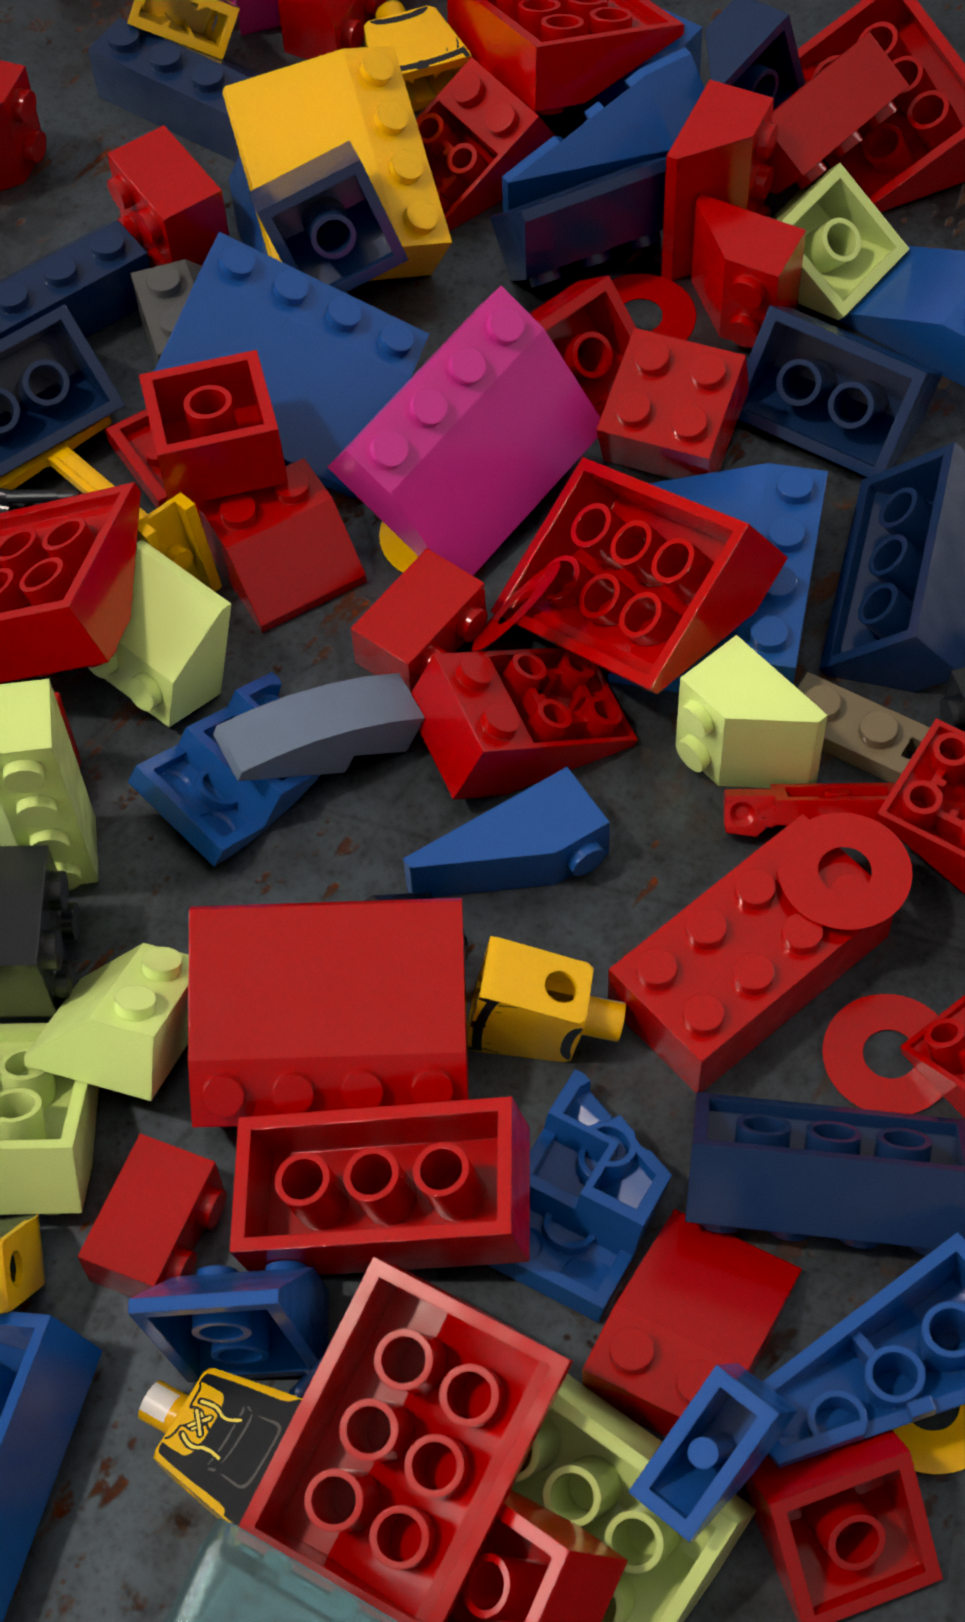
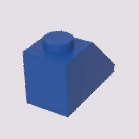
M739 1363L718 1364L714 1367L628 1493L688 1542H692L756 1472L798 1412V1409Z

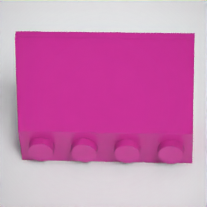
M500 286L476 308L327 468L418 556L428 548L473 576L598 438L596 429L600 416L545 329Z

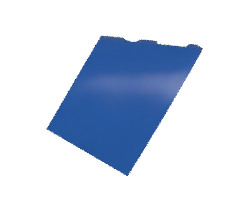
M273 672L236 689L226 708L186 727L177 745L136 765L128 780V783L213 867L234 855L264 832L299 800L320 776L309 775L237 781L213 735L217 725L251 709L280 699L279 692L282 684L279 677Z
M575 1069L550 1108L544 1129L530 1150V1262L491 1264L488 1266L599 1323L644 1238L670 1183L672 1174L652 1151L645 1149L638 1143L634 1130L621 1115L615 1118L611 1116L590 1091V1079L584 1073Z

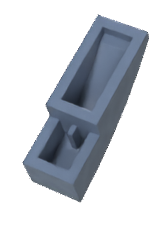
M393 673L364 676L329 683L288 695L251 709L217 725L213 735L237 781L345 773L354 756L406 752L425 717L401 675Z

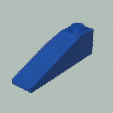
M684 47L640 68L625 80L629 89L610 104L603 107L598 101L584 112L587 120L565 139L561 136H553L502 176L503 212L631 165L666 157L705 89L692 54Z
M958 1232L762 1381L798 1409V1412L768 1453L770 1459L779 1469L965 1404V1239Z

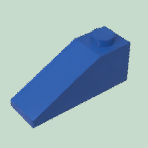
M565 767L403 858L406 888L409 893L430 892L434 897L556 885L572 875H586L603 862L605 856L609 854L610 822L569 768Z

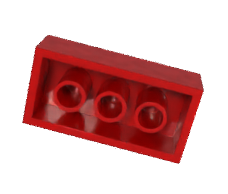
M804 814L800 815L608 969V999L626 1003L624 1022L695 1093L703 1092L889 936L893 915L879 924L862 929H835L810 920L800 913L787 899L779 882L778 859L782 846L789 835L797 827L809 820ZM840 847L826 852L819 861L818 874L821 881L826 887L837 893L851 894L858 892L871 879V875Z
M512 1096L238 1117L230 1253L247 1271L266 1270V1266L269 1263L289 1260L304 1263L308 1267H314L319 1275L364 1273L367 1271L373 1257L397 1265L405 1270L530 1262V1127Z

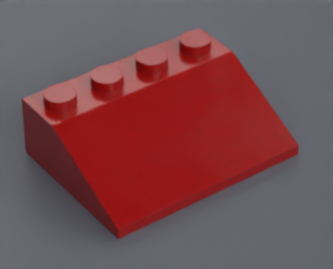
M447 0V22L467 47L472 58L535 113L543 115L559 114L564 111V107L585 104L684 35V23L650 0Z
M862 0L797 49L806 83L870 32L909 84L904 91L892 100L898 108L892 115L872 130L867 123L862 125L857 131L863 139L836 160L832 153L825 157L831 168L839 163L843 165L880 213L965 182V63L917 0Z
M582 457L490 612L495 614L528 580L547 566L559 562L561 564L560 569L551 584L514 625L657 695L757 611L788 557L749 523ZM530 589L520 596L501 618L506 621L511 618L530 598L534 589Z
M135 482L0 513V684L34 676L46 677L55 672L86 666L94 668L109 662L117 651V645L131 619L141 491Z
M437 898L191 906L189 908L188 1070L192 1128L238 1126V1117L470 1100L463 899Z
M373 1257L235 1535L384 1622H447L573 1361L409 1271Z

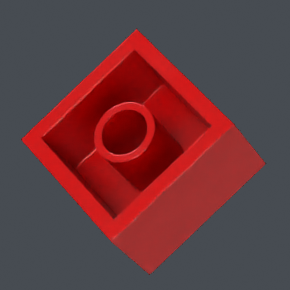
M165 125L107 153L112 178L107 180V186L120 210L121 218L117 220L146 250L151 268L183 259L203 266L218 233L221 232L230 237L222 190Z
M634 328L596 429L603 461L671 479L720 471L749 390L746 355Z
M257 350L139 374L167 500L181 492L193 503L288 483L279 429Z

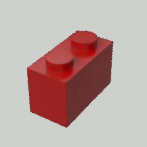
M426 548L350 628L355 663L374 675L399 673L411 693L434 654L455 653L465 641L469 643L475 640L485 626L488 614L486 611L484 582Z
M140 1133L77 1256L89 1281L133 1297L172 1277L192 1275L197 1260V1254L193 1250L204 1228L211 1230L215 1227L226 1202L227 1193L226 1190H223L224 1186L216 1162Z

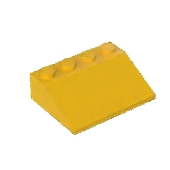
M394 46L340 49L224 87L222 93L250 191L350 141L409 259L369 281L432 275L452 244V239ZM257 215L268 256L281 261Z

